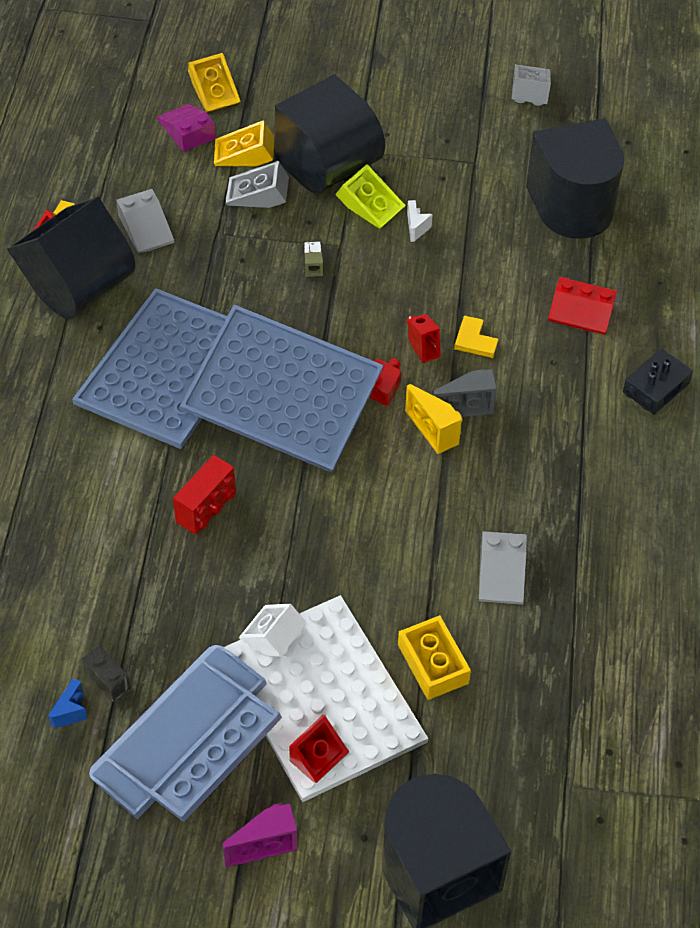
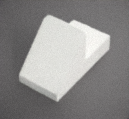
M416 200L408 201L407 217L410 241L414 242L431 228L432 214H420V208H416Z

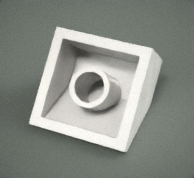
M291 604L265 605L239 638L266 656H282L287 653L293 640L301 635L302 629L307 622Z

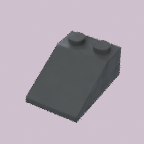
M480 369L471 371L434 390L433 396L450 404L462 417L493 414L497 389L493 370Z

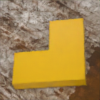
M464 316L454 349L493 358L498 339L480 335L483 326L482 319Z

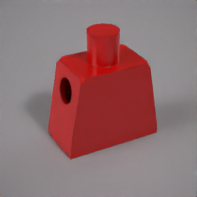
M427 314L410 316L407 319L408 339L420 361L425 363L440 358V328Z
M392 358L388 363L380 359L374 360V362L383 365V370L370 398L387 407L401 383V371L399 370L401 364L395 358Z

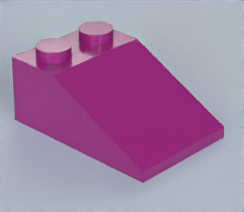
M190 104L157 116L159 123L183 152L215 139L213 120L205 111Z
M279 803L265 809L223 842L225 866L230 867L297 851V829L290 803L285 805Z

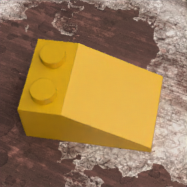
M223 53L189 62L188 73L206 113L241 102Z
M264 120L215 140V166H259L273 160L274 134Z
M411 384L407 385L405 412L437 454L459 445L462 423L461 414L445 401Z

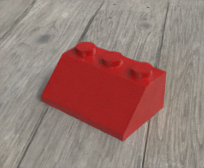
M560 277L555 289L548 321L606 335L617 291Z

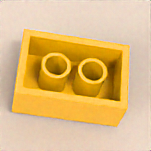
M441 616L399 631L398 646L427 700L469 684L471 670Z

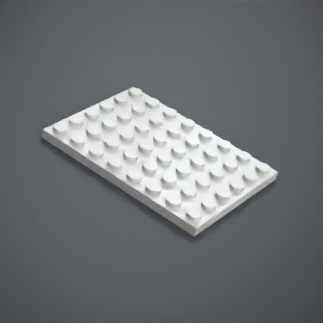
M341 595L300 613L307 624L302 629L301 635L290 644L287 653L282 656H266L241 640L224 647L265 678L267 685L256 697L277 710L282 716V719L266 734V738L302 803L428 743L427 735ZM322 715H325L349 750V753L317 783H314L290 762L289 746Z

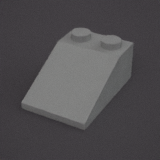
M515 64L512 99L517 103H525L527 101L537 106L547 104L551 85L550 69Z
M277 161L229 177L225 203L227 206L265 208L286 203L289 176L280 162Z
M153 189L116 200L118 216L138 254L174 243V238Z
M483 531L480 551V602L523 605L526 534Z

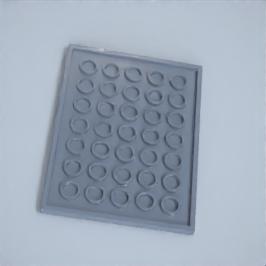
M155 288L72 399L73 404L182 449L202 418L181 410L180 405L227 316Z
M233 305L187 391L180 409L333 473L378 381L383 365Z

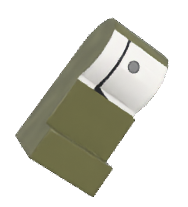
M305 242V277L323 276V258L320 242ZM309 266H318L319 269L311 271Z

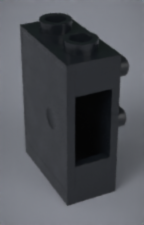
M661 348L625 379L623 393L640 404L643 409L655 415L690 384L693 370Z

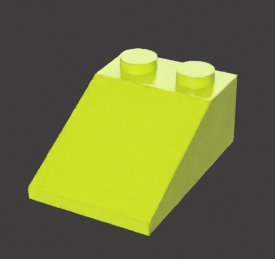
M368 164L342 185L335 194L348 209L379 229L406 206Z

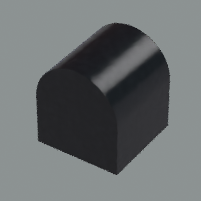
M335 74L275 105L276 161H279L282 167L310 192L321 193L357 173L365 165L368 164L370 166L379 161L385 153L383 130L374 111L363 98Z
M606 118L533 132L526 188L543 223L559 235L577 239L594 237L604 232L613 220L623 171L624 154Z
M99 196L66 207L7 248L39 298L53 312L66 319L74 318L135 271V259L132 250Z
M428 774L413 778L396 790L386 809L382 867L385 878L412 928H428L503 891L511 850L483 802L472 788L451 776Z

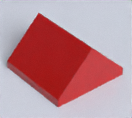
M322 715L289 746L290 762L314 783H317L349 753V750L325 715Z

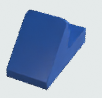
M73 678L48 715L51 727L58 728L87 719L85 708L79 705L84 696L80 681Z

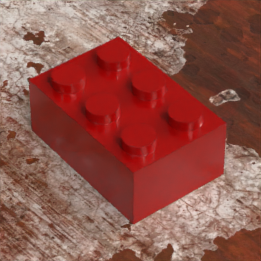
M213 455L173 497L176 523L195 535L201 529H205L210 519L214 515L219 514L223 505L228 500H232L236 494L234 467Z

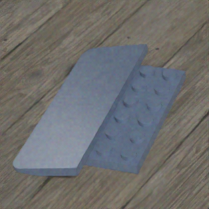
M220 645L209 647L93 764L89 772L91 779L137 820L157 801L181 821L185 822L282 719L281 714L256 697L267 685L265 678Z

